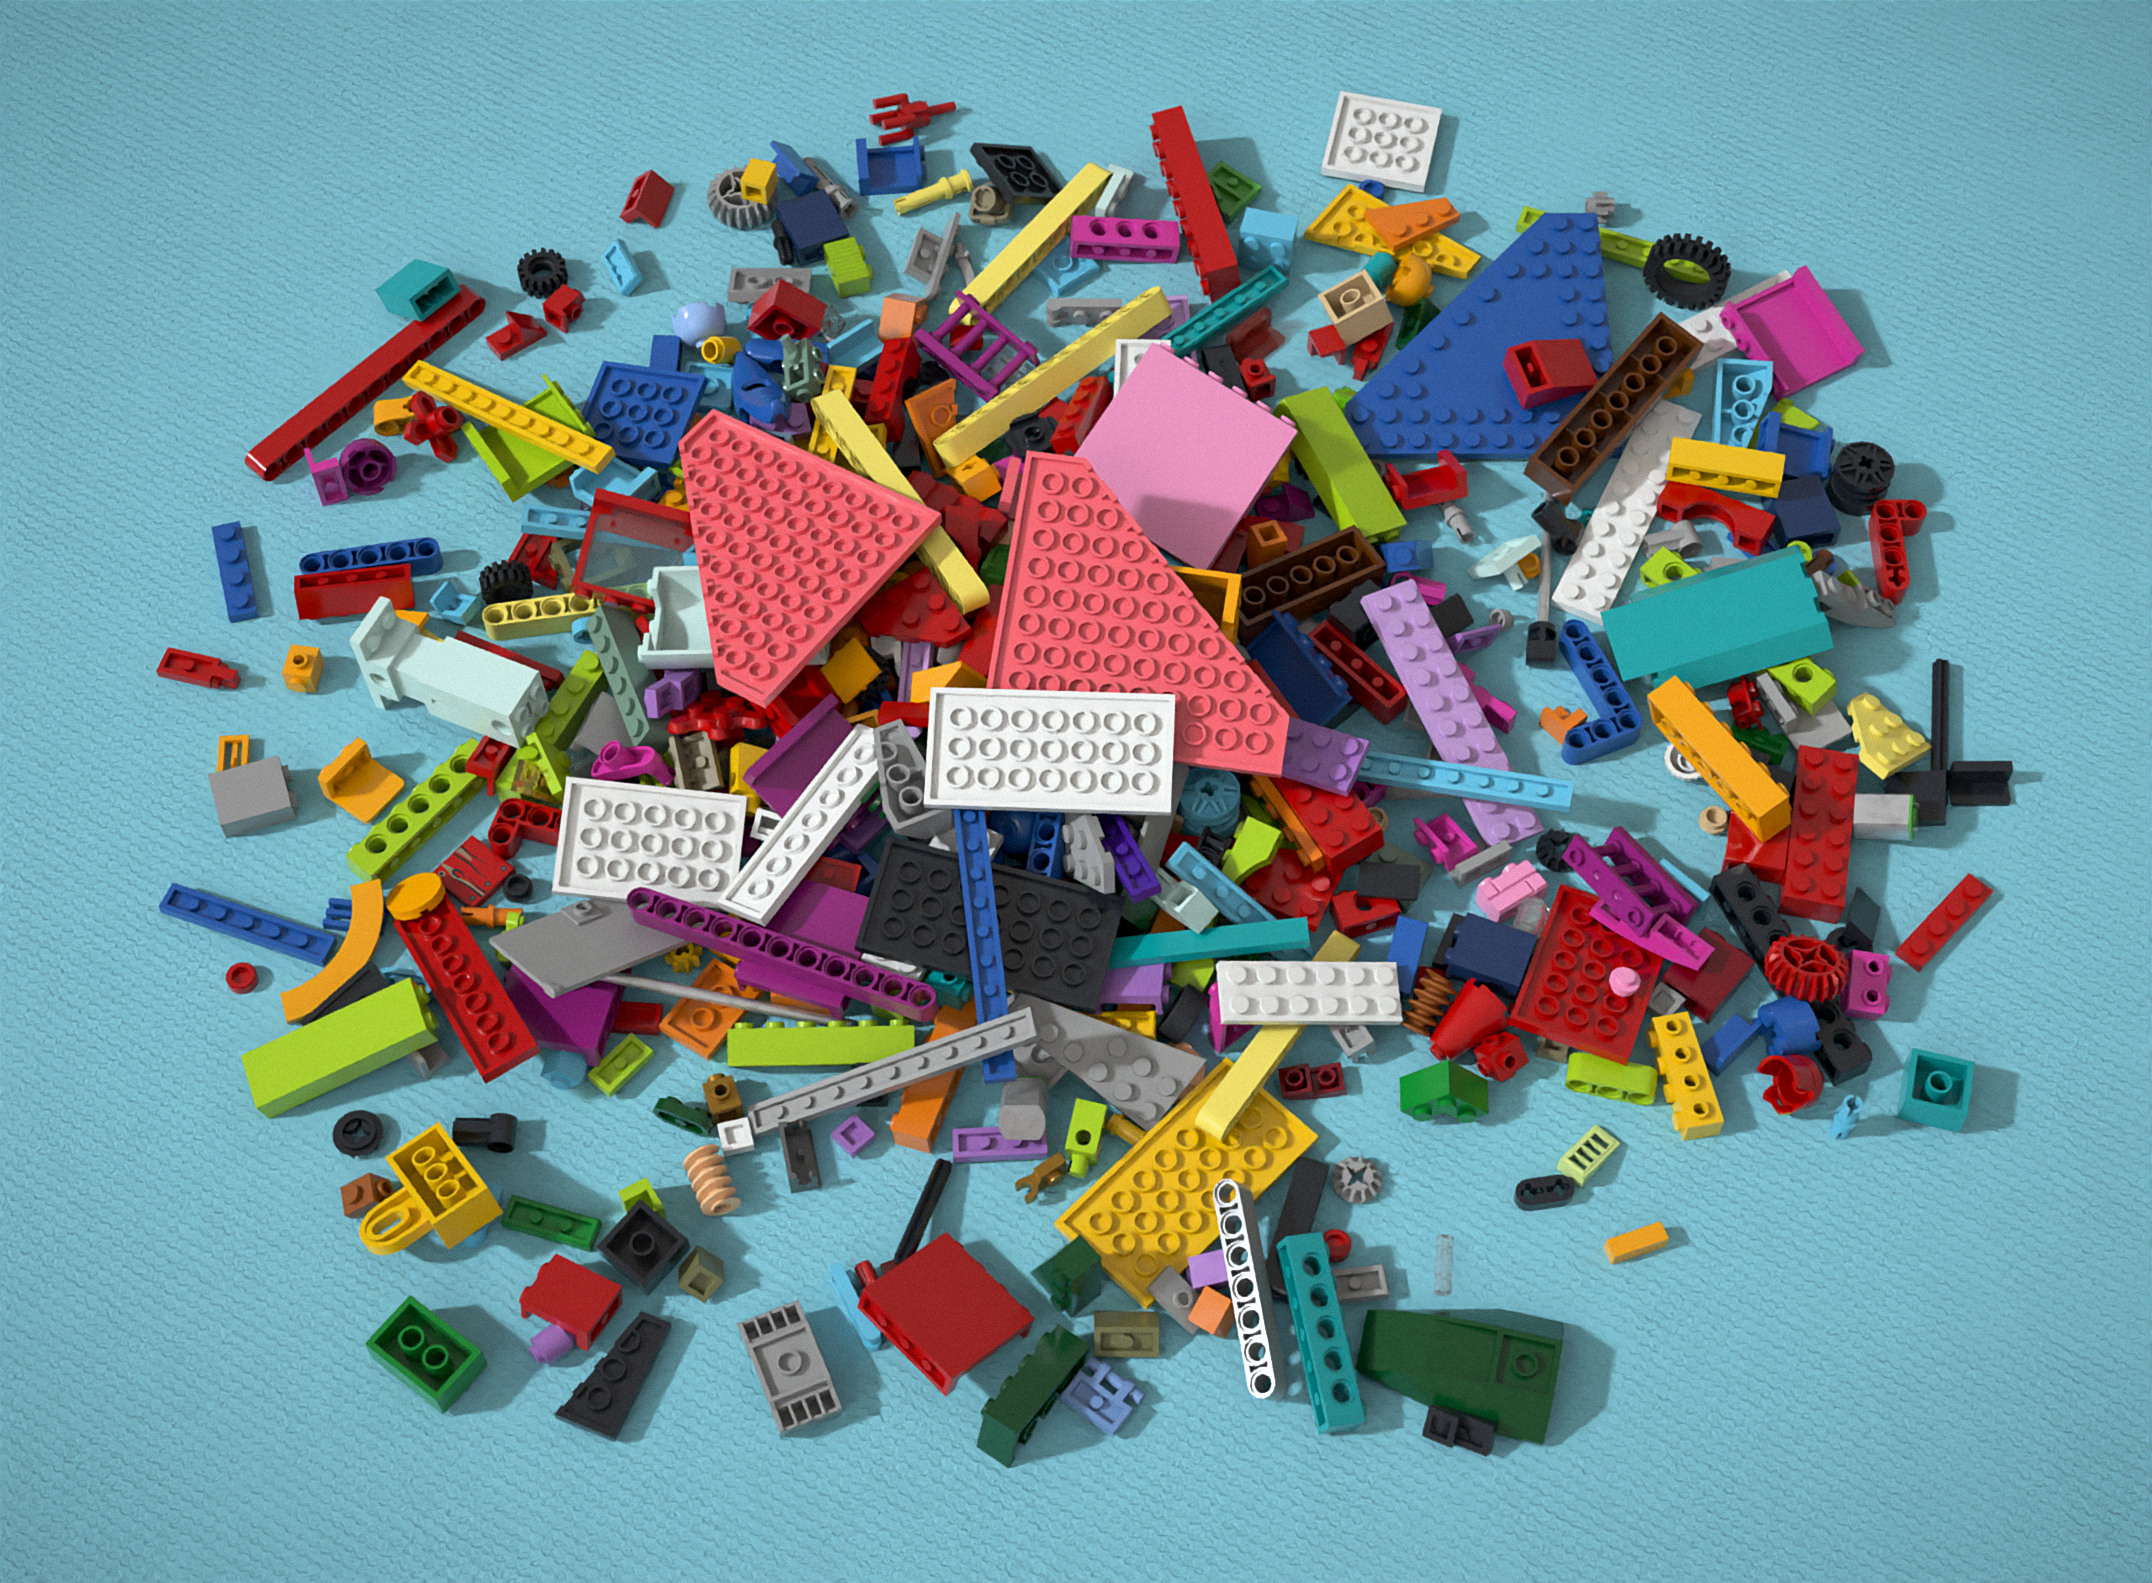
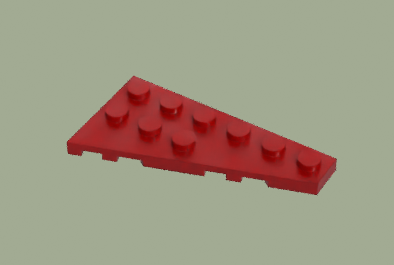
M1169 833L1159 865L1167 868L1165 864L1183 841L1195 849L1200 837ZM1278 848L1272 863L1251 874L1239 887L1250 897L1256 898V902L1270 914L1281 919L1307 917L1308 930L1316 933L1330 904L1331 897H1333L1346 869L1333 876L1325 865L1323 869L1314 873L1309 865L1305 867L1296 854L1297 850ZM1221 865L1219 870L1222 871L1224 866Z

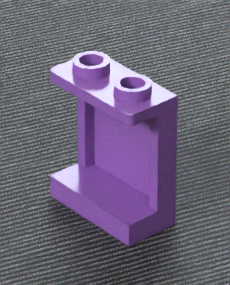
M1173 963L1107 969L1096 1013L1089 1012V1014L1102 1015L1103 1003L1155 1004L1157 1015H1163L1164 1003H1170V985L1166 984L1167 980H1172Z

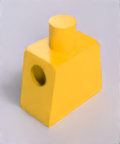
M739 742L730 750L729 794L747 796L745 816L755 817L760 804H768L742 778L746 770L768 750Z

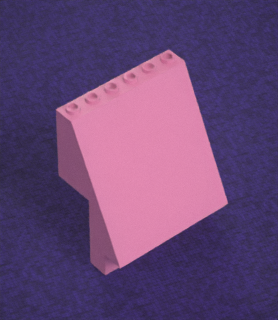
M1152 342L1074 456L1083 457L1089 461L1094 471L1108 485L1118 498L1120 504L1127 513H1130L1152 544L1189 568L1210 570L1242 518L1245 520L1296 438L1298 430L1294 429L1296 423L1282 415L1278 419L1271 415L1272 409L1264 403L1257 401L1256 404L1248 401L1246 399L1248 394L1236 386H1233L1230 390L1222 385L1224 379L1209 371L1206 375L1199 371L1198 367L1200 365L1185 356L1181 360L1173 355L1176 350L1169 345L1161 342L1158 346Z

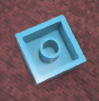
M1246 207L1239 233L1238 266L1262 271L1269 265H1273L1280 273L1289 276L1296 251L1299 217Z

